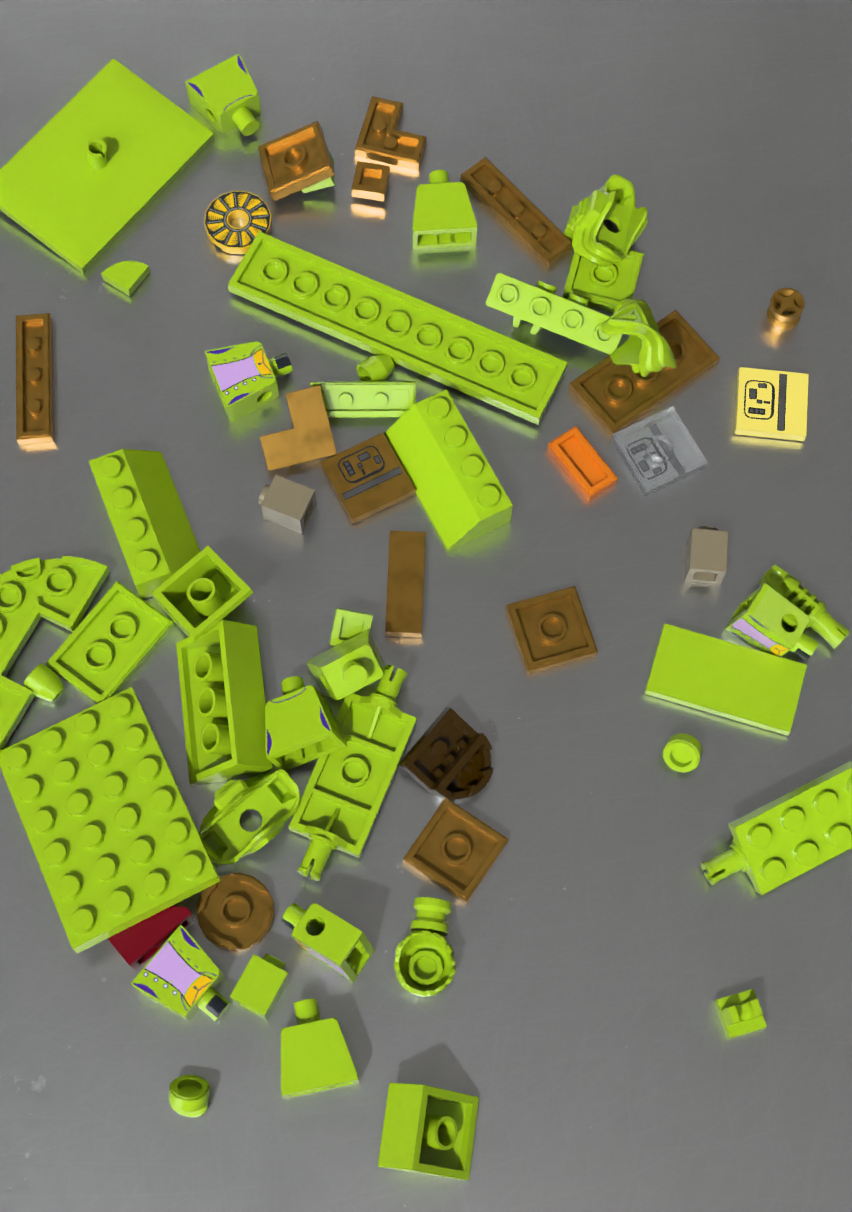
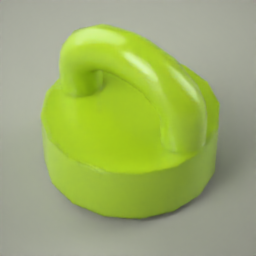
M679 733L668 739L663 750V758L671 769L685 773L694 770L698 766L703 748L695 737Z
M182 1075L174 1079L169 1087V1102L172 1109L178 1114L187 1117L203 1115L207 1111L210 1086L208 1082L197 1075Z

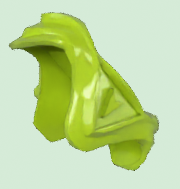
M613 174L604 186L594 190L587 198L580 200L574 210L571 211L567 226L574 232L572 247L580 256L600 266H609L625 259L630 247L638 239L648 223V208L644 206L636 208L635 190L632 182L618 174ZM604 220L613 221L618 227V233L609 231L604 225Z
M626 298L618 302L614 307V314L602 323V332L608 335L627 334L630 337L610 355L612 362L616 365H630L635 374L640 372L642 377H646L652 372H659L665 367L677 368L674 354L668 342L660 335L659 327L646 301Z
M279 769L274 773L258 774L245 781L229 780L215 792L214 806L203 818L199 832L212 862L230 865L242 857L258 851L277 836L289 818L297 812L300 800L299 787L285 770ZM247 810H256L262 816V824L256 831H245L240 825V817Z

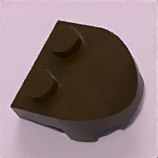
M445 708L400 761L399 765L433 795L449 799L472 797L487 785L492 776L493 767H491L490 753L492 746L483 733H477L452 708Z

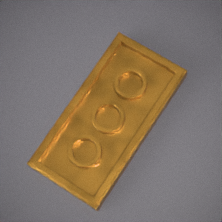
M674 310L657 322L660 335L668 342L674 354L677 368L665 367L659 372H652L646 377H642L640 372L635 374L630 365L614 364L609 355L569 383V390L611 438H614L719 363L720 357L677 310Z

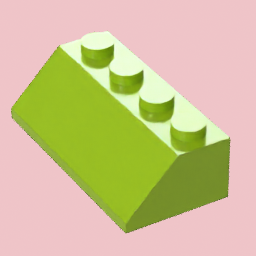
M447 389L415 403L384 433L414 485L416 496L447 552L511 522L513 505Z
M120 449L88 462L140 598L147 600L154 597L151 593L196 556L200 549L162 452Z
M222 619L197 641L187 637L176 643L189 785L247 779L272 769V762L266 758L265 750L266 703L257 626Z

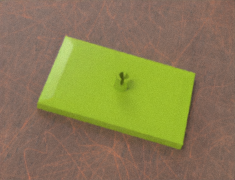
M113 58L0 169V210L84 274L214 140V133Z

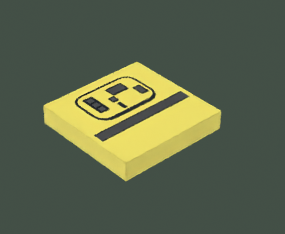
M739 367L737 372L734 434L804 441L807 434L809 374Z

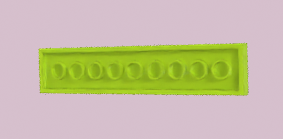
M260 231L228 283V290L231 293L375 355H388L394 363L537 425H539L567 369L568 362Z

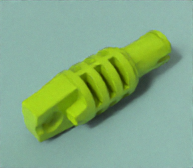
M777 565L772 566L758 582L760 586L764 583L768 584L808 615L810 621L806 628L811 627L834 649L851 632L826 611L827 607L822 600L819 601L817 596L811 594L807 587L804 588L798 579Z

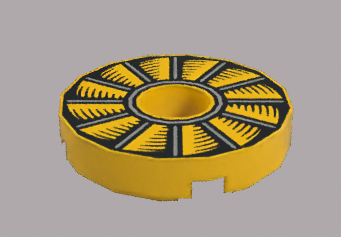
M232 191L220 195L211 202L205 212L204 224L208 238L214 246L216 244L222 251L229 254H246L259 231L267 235L271 234L272 218L267 204L259 196L247 191ZM236 218H243L247 221L246 225L240 228L232 227L230 222Z

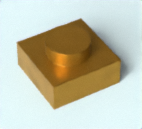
M357 161L351 188L352 197L385 201L390 177V166Z

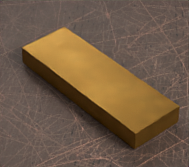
M390 530L385 636L422 638L426 532Z

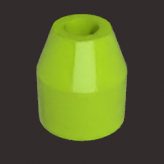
M385 354L371 356L356 366L357 374L361 381H385L395 368L392 358Z
M44 663L34 668L23 683V686L32 690L35 696L50 702H55L65 690L58 675Z

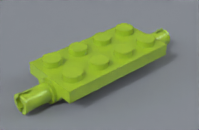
M388 664L385 666V676L380 679L375 693H371L370 696H360L352 693L346 696L336 720L347 747L318 758L300 799L298 810L294 813L289 825L290 831L305 836L311 841L297 870L298 873L305 877H308L310 872L311 879L320 881L332 850L337 849L357 858L361 857L417 723L416 717L403 713L397 708L398 705L395 702L402 684L408 675L407 672L399 667L395 674V671H393L394 665Z
M852 760L729 823V828L734 837L733 843L729 845V850L701 863L702 870H707L703 873L709 883L715 885L718 881L741 870L748 874L755 891L763 895L851 849Z

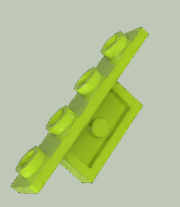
M502 273L496 274L486 300L487 306L609 355L616 351L622 334L608 335L602 332L601 325L610 316L587 307L589 300L570 293L568 299L556 295L557 287L540 280L534 286Z

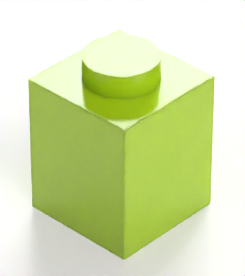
M267 953L263 959L253 954L230 998L234 1003L268 1021L290 980L288 972L284 971L286 964Z

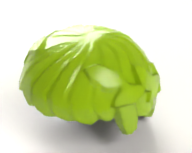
M428 929L413 931L398 944L395 950L394 970L401 986L410 993L421 997L434 996L451 983L456 971L454 951L446 938L439 933Z

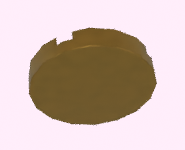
M230 873V875L221 877L220 882L204 889L201 893L197 905L198 924L207 940L217 948L235 952L248 950L261 943L271 930L275 913L273 899L262 882L254 876L244 873Z

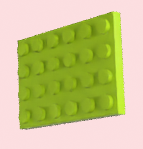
M133 687L0 751V768L71 947L77 954L221 881Z

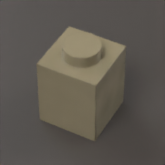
M275 475L271 485L266 484L263 487L258 500V504L261 505L263 519L303 534L317 505L314 489Z
M700 526L691 529L686 544L684 581L721 585L727 572L728 531H719L718 528L713 526Z

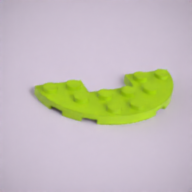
M62 556V558L41 560L38 557L10 566V570L0 574V751L6 746L35 697L32 690L6 678L7 673L41 618L51 621L71 632L76 629L110 572L108 566L80 557Z

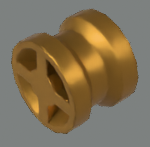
M792 288L778 289L770 299V305L767 309L768 322L779 330L793 329L798 325L805 307L803 296Z

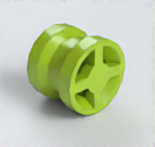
M431 897L414 898L413 907L416 910V918L411 921L410 930L413 932L428 929L442 936H448L449 926L446 923V918L451 913L452 903Z

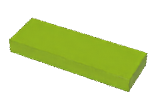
M416 381L310 382V387L320 385L328 418L401 417L416 403Z

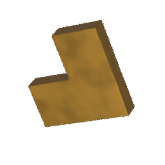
M372 96L355 147V156L419 170L427 144V137L397 130L403 113V103Z
M320 385L286 393L285 396L293 429L260 436L268 471L337 454Z

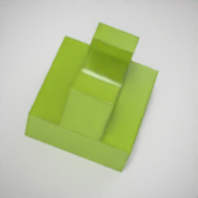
M754 988L714 1001L727 1040L767 1027Z

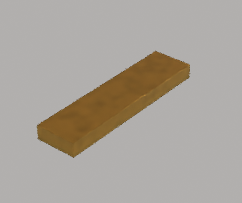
M486 157L461 174L460 182L464 183L466 188L548 269L573 251L572 241Z
M50 313L16 315V440L19 445L54 442L53 334Z

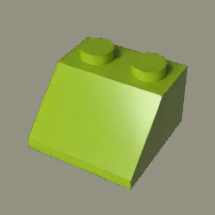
M206 546L151 593L172 621L188 637L197 641L252 595L253 591L209 546Z
M389 1083L378 1167L469 1181L479 1097L423 1084Z

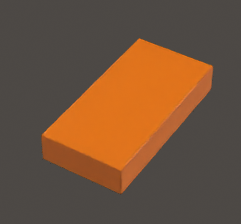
M577 426L548 443L547 450L588 502L617 484L618 477Z

